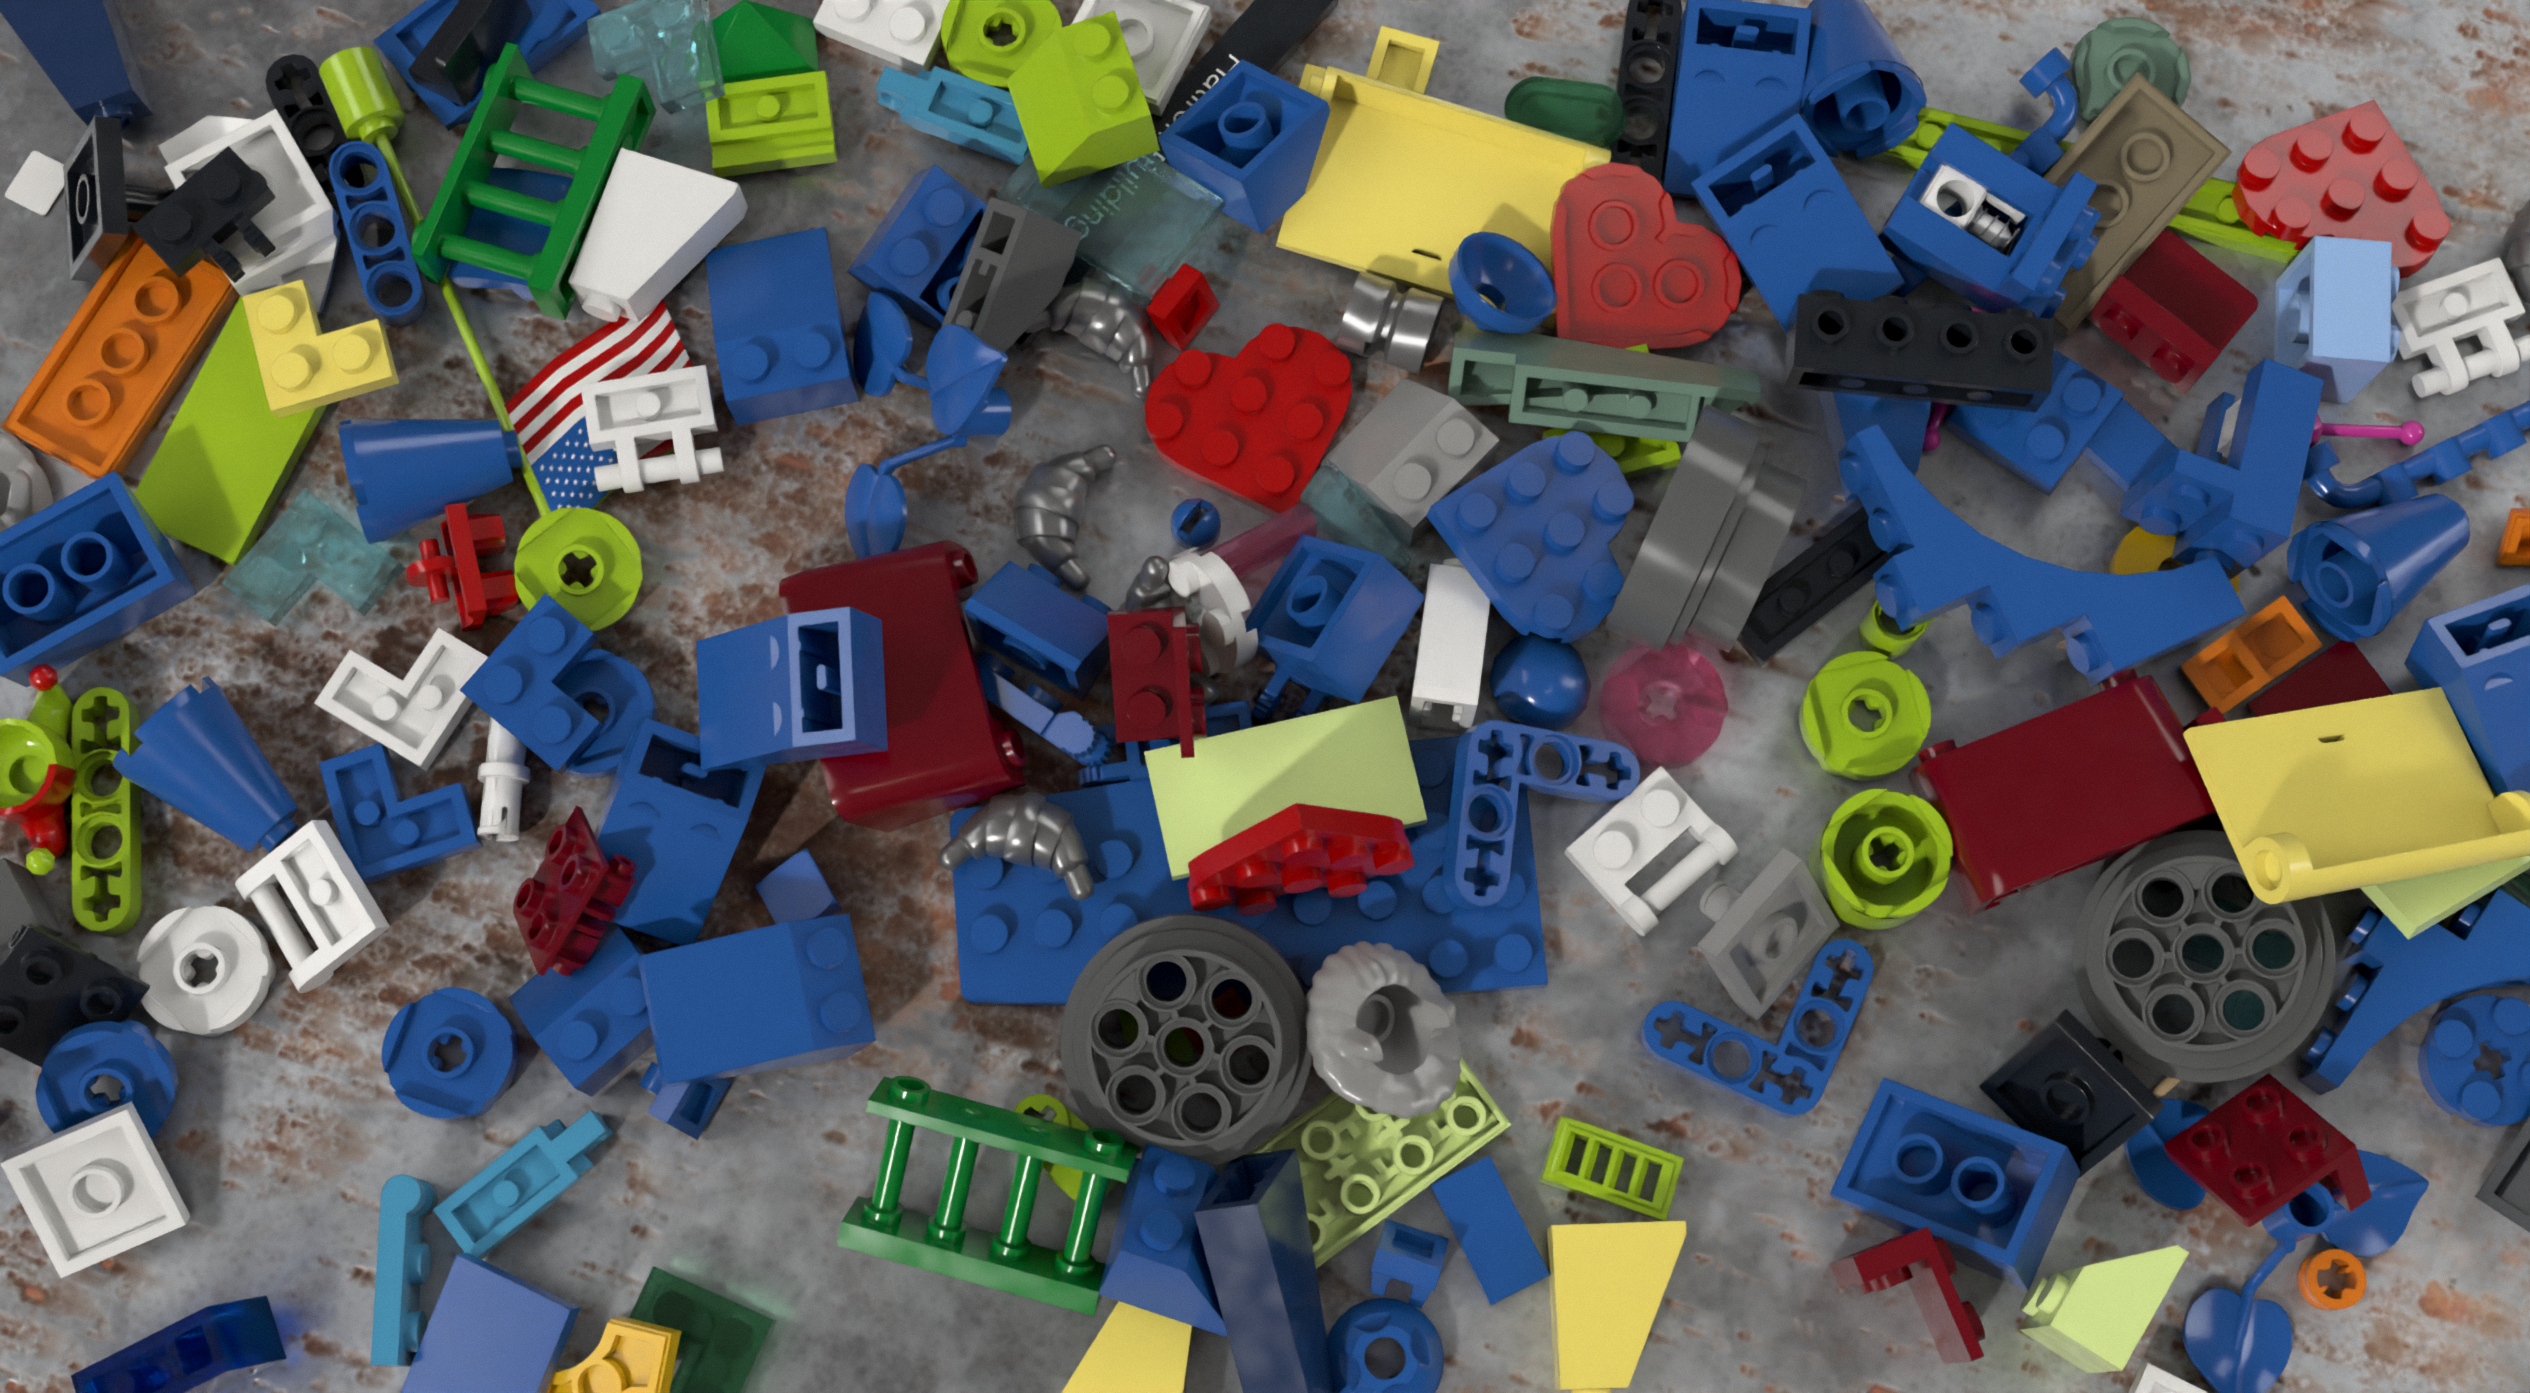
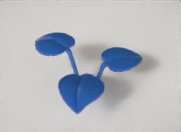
M871 292L868 294L866 305L863 307L857 323L853 343V367L856 378L862 389L868 395L874 397H885L890 394L896 378L904 384L929 390V399L932 401L933 422L939 432L949 436L884 459L878 469L872 464H861L857 467L846 494L845 523L851 545L859 559L897 551L901 544L907 521V501L900 481L892 475L896 468L951 447H966L968 436L1000 437L1005 434L1010 425L1012 412L1007 392L1001 387H993L1009 356L984 342L973 331L963 325L948 324L937 332L927 356V378L909 372L903 364L912 349L913 339L910 324L899 304L890 296L881 292Z
M2159 1099L2165 1105L2153 1121L2124 1143L2127 1161L2137 1183L2153 1200L2167 1208L2179 1211L2191 1210L2201 1203L2206 1191L2168 1158L2164 1145L2211 1111L2197 1103L2186 1100ZM2358 1150L2371 1191V1199L2350 1212L2333 1198L2323 1185L2316 1182L2261 1221L2266 1231L2277 1240V1246L2244 1283L2240 1296L2225 1288L2208 1290L2199 1295L2190 1304L2184 1316L2182 1336L2185 1349L2195 1368L2216 1393H2266L2285 1369L2292 1351L2293 1342L2292 1326L2287 1312L2276 1302L2262 1299L2253 1300L2258 1287L2283 1258L2295 1251L2296 1242L2321 1232L2323 1238L2333 1248L2349 1252L2355 1257L2368 1258L2379 1255L2395 1245L2404 1233L2414 1208L2428 1188L2429 1181L2393 1159L2372 1152Z

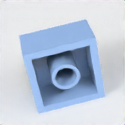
M2314 236L2276 280L2274 361L2323 379L2324 384L2320 401L2348 404L2396 357L2399 345V331L2396 325H2391V303L2394 302L2398 293L2400 273L2396 265H2391L2392 242Z

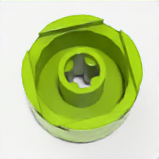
M1874 788L1860 792L1846 800L1820 828L1808 854L1810 874L1833 914L1849 923L1851 927L1858 930L1893 928L1914 918L1942 893L1949 878L1951 857L1953 856V841L1941 815L1924 799L1912 794L1906 795L1896 791H1889L1888 789ZM1884 851L1890 856L1891 862L1886 867L1874 866L1869 858L1872 854L1878 855Z

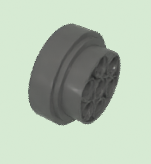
M1705 404L1605 624V630L1659 654L1666 643L1678 647L1685 633L1728 653L1731 651L1775 562L1808 483V480L1764 461L1769 445L1759 441L1763 428Z
M2188 830L2174 832L2152 839L2126 852L2093 885L2083 903L2074 932L2073 967L2075 980L2084 1006L2097 1028L2113 1046L2132 1061L2163 1076L2183 1081L2203 1083L2232 1081L2251 1076L2280 1062L2291 1054L2317 1025L2330 998L2335 976L2336 954L2334 936L2327 912L2319 896L2278 904H2268L2261 901L2253 892L2251 904L2245 910L2237 913L2225 912L2215 904L2212 898V888L2221 878L2237 876L2248 883L2227 833L2223 831ZM2156 881L2172 882L2179 887L2183 894L2184 901L2182 907L2176 914L2170 917H2156L2150 914L2143 905V894L2146 888ZM2267 931H2276L2284 934L2293 946L2291 962L2280 969H2268L2260 965L2252 951L2253 942L2256 937ZM2209 936L2221 945L2224 958L2218 969L2211 973L2200 974L2186 966L2183 961L2182 951L2185 944L2193 937ZM2129 940L2144 942L2151 948L2154 954V963L2151 970L2139 978H2129L2120 974L2114 965L2116 949L2122 943ZM2238 991H2247L2260 999L2264 1008V1016L2256 1028L2246 1031L2238 1030L2227 1023L2223 1015V1003L2229 995ZM2176 995L2183 997L2191 1004L2194 1010V1021L2191 1027L2181 1034H2167L2161 1031L2153 1020L2155 1005L2166 996Z
M1175 912L1141 921L1115 936L1101 948L1086 964L1070 992L1064 1010L1060 1040L1061 1058L1070 1091L1078 1107L1094 1128L1114 1131L1120 1134L1125 1139V1142L1139 1146L1138 1159H1140L1146 1144L1149 1143L1208 1163L1211 1166L1234 1160L1249 1153L1270 1138L1288 1119L1304 1091L1312 1062V1056L1306 1044L1305 1015L1308 1008L1305 1001V988L1288 959L1274 944L1254 929L1236 920L1204 912ZM1169 961L1179 965L1186 975L1185 991L1176 997L1170 998L1157 994L1153 990L1149 979L1150 971L1155 964ZM1227 979H1236L1246 984L1252 995V1004L1248 1010L1238 1015H1229L1221 1011L1214 1000V990L1220 982ZM1122 1009L1131 1013L1137 1020L1139 1027L1137 1039L1123 1045L1110 1041L1104 1034L1102 1027L1103 1018L1107 1012ZM1179 1027L1194 1029L1203 1039V1054L1191 1062H1182L1175 1059L1167 1048L1168 1034ZM1244 1045H1255L1261 1048L1269 1059L1270 1066L1268 1071L1262 1077L1253 1080L1240 1077L1234 1071L1231 1064L1233 1052ZM1130 1075L1146 1077L1155 1087V1102L1144 1109H1135L1128 1106L1120 1095L1121 1081ZM1195 1093L1210 1094L1220 1104L1221 1118L1213 1125L1206 1127L1197 1126L1186 1117L1184 1101Z

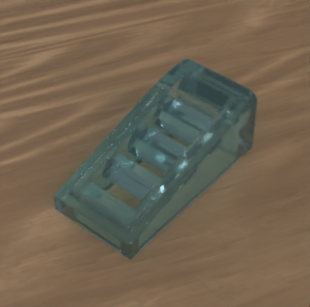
M1328 459L1301 493L1300 516L1337 543L1381 554L1404 577H1407L1411 560L1407 551L1337 465Z

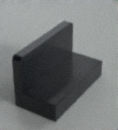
M460 0L409 67L408 71L414 82L465 107L484 82L485 74L490 65L498 62L506 42L512 44L532 17L526 0Z

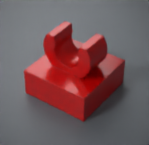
M1186 263L1181 265L1171 279L1163 273L1153 270L1138 288L1141 293L1152 299L1146 311L1164 341L1182 352L1220 307L1203 273Z

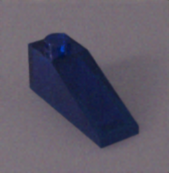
M264 1295L207 1306L71 1375V1379L76 1393H212L242 1381L287 1359L268 1297Z

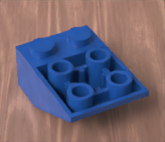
M1687 0L1680 25L1662 186L1664 191L1668 192L1670 196L1697 199L1691 182L1799 113L1807 64L1812 9L1740 0Z
M1799 113L1691 182L1701 208L1729 250L1735 254L1737 262L1786 336L1788 316L1798 294L1807 295L1814 290L1827 289L1843 293L1845 299L1870 301L1875 297L1888 296L1905 285L1903 277L1834 164Z
M2529 583L2425 619L2404 662V665L2422 690L2442 687L2483 775L2498 795L2516 790L2530 793Z
M849 606L787 614L696 641L701 771L707 772L888 751L881 619Z
M646 717L636 722L632 726L594 833L606 860L610 861L614 854H621L637 865L633 873L636 883L631 888L620 908L613 906L617 914L612 921L608 922L679 946L696 943L747 825L767 765L707 772L701 771L699 736Z

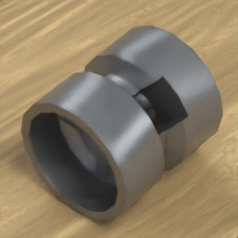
M1361 271L1351 292L1337 339V348L1368 358L1380 351L1384 353L1386 364L1420 374L1439 325L1445 298L1413 287L1404 294H1401L1397 291L1395 281Z

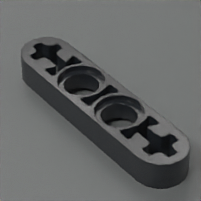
M1630 0L1624 20L1608 150H1611L1610 162L1629 165L1630 157H1641L1639 167L1644 172L1654 176L1660 183L1682 17V4L1680 0ZM1649 5L1658 6L1661 16L1655 40L1644 39L1648 20L1645 13ZM1639 58H1650L1661 66L1663 76L1656 82L1642 83L1632 76L1629 66ZM1641 113L1653 120L1656 132L1647 139H1634L1625 133L1622 121L1631 114Z

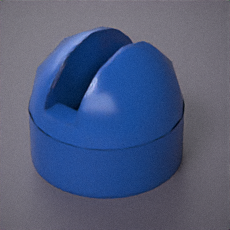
M1201 498L1186 499L1180 503L1171 516V532L1176 543L1186 550L1192 547H1199L1197 552L1204 551L1213 546L1221 532V519L1215 506ZM1197 510L1206 512L1195 525L1190 535L1182 530Z

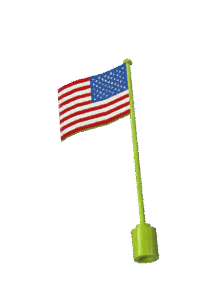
M359 46L337 52L321 64L319 75L344 132L351 141H363L379 147L415 229L417 224L424 218L390 143V140L398 134V128L405 121V114L375 49ZM446 270L439 286L503 431L515 429L524 465L520 469L541 517L560 508L586 507L594 510L612 492L617 490L599 492L594 467L617 464L618 458L616 448L593 452L589 444L580 385L693 367L663 299L640 322L619 316L616 322L607 323L550 361L505 404L451 280L446 276ZM673 439L637 444L640 460L666 456L675 451Z

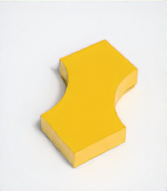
M623 1316L611 1318L607 1322L599 1345L592 1354L572 1368L555 1369L546 1393H670L681 1330Z

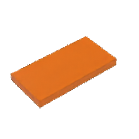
M132 229L0 428L7 433L15 435L20 441L94 481L113 471L122 476L240 296L230 283L224 272L214 262L206 258L202 259L179 279Z

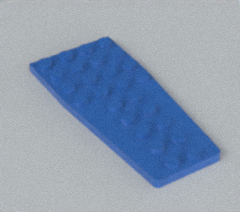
M1461 736L1409 740L1410 751L1427 816L1426 824L1404 829L1409 839L1414 866L1400 873L1377 875L1366 879L1367 889L1360 894L1350 897L1332 898L1329 896L1328 887L1315 888L1301 893H1287L1275 897L1277 902L1275 909L1255 916L1240 915L1237 905L1224 906L1211 911H1195L1192 909L1187 886L1189 877L1172 881L1150 780L1127 781L1044 795L1046 802L1060 806L1074 815L1073 823L1082 837L1088 854L1089 862L1086 865L1094 882V894L1085 901L1075 900L1070 895L1064 878L1059 879L1056 877L1053 869L1048 870L1036 865L1034 867H1026L1007 862L1004 858L988 855L977 860L971 857L959 868L953 870L961 994L973 1006H1066L1078 976L1093 956L1109 941L1141 921L1175 912H1204L1220 915L1254 929L1274 944L1288 959L1298 974L1306 994L1313 986L1312 978L1314 974L1321 969L1326 957L1336 954L1343 946H1353L1359 941H1366L1372 945L1379 942L1387 943L1394 950H1403L1410 954L1415 963L1425 966L1430 977L1440 985L1444 996L1546 988L1548 979L1527 790L1519 789L1510 878L1506 893L1498 902L1490 906L1478 909H1465L1457 906L1448 898L1444 890L1442 875L1456 748ZM1491 737L1489 740L1478 743V752L1488 755V765L1490 762L1501 758V750L1491 747ZM1487 775L1473 779L1474 785L1494 784L1499 786L1498 780L1486 782ZM1475 797L1470 803L1468 810L1469 819L1477 830L1488 833L1495 826L1497 820L1496 810L1488 799ZM984 806L961 809L952 815L950 819L951 840L959 834L958 829L976 811ZM1466 842V849L1479 848L1478 854L1492 850V844L1472 845ZM1477 865L1475 868L1465 870L1464 880L1474 884V893L1476 889L1487 886V877L1478 874ZM1163 961L1155 964L1150 971V984L1157 994L1170 998L1176 997L1185 991L1186 975L1179 965ZM1227 979L1215 987L1214 998L1233 987L1245 1005L1252 1004V995L1249 988L1239 980Z

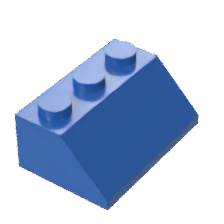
M116 471L105 475L0 533V676L27 688L31 686L29 672L36 665L47 663L58 671L197 594L168 540Z

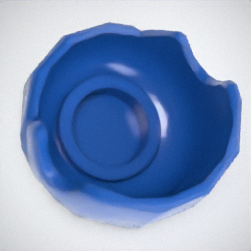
M1536 633L1528 634V636L1523 635L1513 638L1494 657L1489 678L1491 691L1496 699V705L1508 719L1515 720L1526 726L1557 731L1571 726L1587 708L1591 682L1579 652L1570 643H1560L1562 638H1544Z

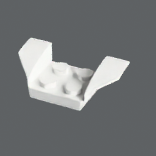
M274 109L255 120L207 115L188 129L158 145L168 164L164 168L176 189L228 146L270 188L276 198L250 220L264 233L276 249L265 258L260 253H256L237 230L220 246L225 251H230L242 264V270L245 272V275L236 283L227 275L226 277L240 296H246L303 279L311 289L317 316L321 314L329 290L341 231L337 227L339 216L278 111Z

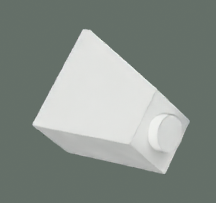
M621 148L568 281L582 304V309L597 318L610 322H616L619 316L640 322L745 217L748 205L739 184Z
M1458 558L1446 559L1443 561V565L1430 563L1407 725L1464 733L1472 727L1478 706L1490 599Z

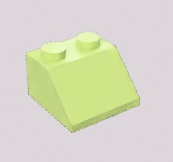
M2175 1245L2051 1273L2048 1279L2039 1276L2031 1285L2021 1303L2020 1310L2025 1312L2027 1316L2019 1331L2088 1374L2123 1371L2189 1252Z

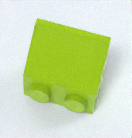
M1115 10L1054 30L1006 80L1042 189L1160 151L1151 113Z

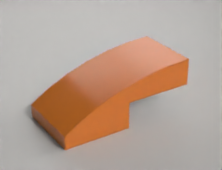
M2282 595L2241 625L2230 630L2184 662L2179 668L2211 709L2216 706L2223 715L2317 651L2323 644L2285 595Z

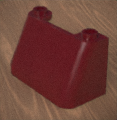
M952 540L938 541L809 569L783 578L779 583V597L783 615L850 606L882 620L888 751L820 758L831 801L842 819L848 823L889 833L1026 785L1021 767L1027 762L1023 741L1014 728L1007 730L1003 723L991 718L961 602L969 600L972 596V585L978 582L977 567L970 552Z
M2134 668L2128 669L2100 682L2098 685L2101 692L1959 748H1957L1954 739H1950L1918 753L1921 764L1910 771L1908 778L1916 796L1924 799L1937 810L1949 829L1953 841L1950 875L1969 917L1999 906L2001 900L2019 893V890L2023 894L2033 890L2039 884L2132 849L2162 835L2173 833L2175 829H2178L2179 832L2194 830L2211 823L2219 816L2183 736L2186 730L2152 675L2138 677Z

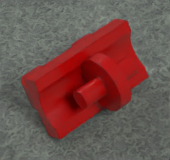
M465 502L445 505L444 510L447 520L440 523L445 556H441L437 539L421 541L419 548L422 560L410 564L405 569L407 581L413 587H428L431 604H443L450 601L447 583L451 582L461 631L481 630L486 616L497 615L515 609L518 602V592L515 587V577L512 570L480 574L476 558L504 553L506 536L502 517L500 514L467 515Z

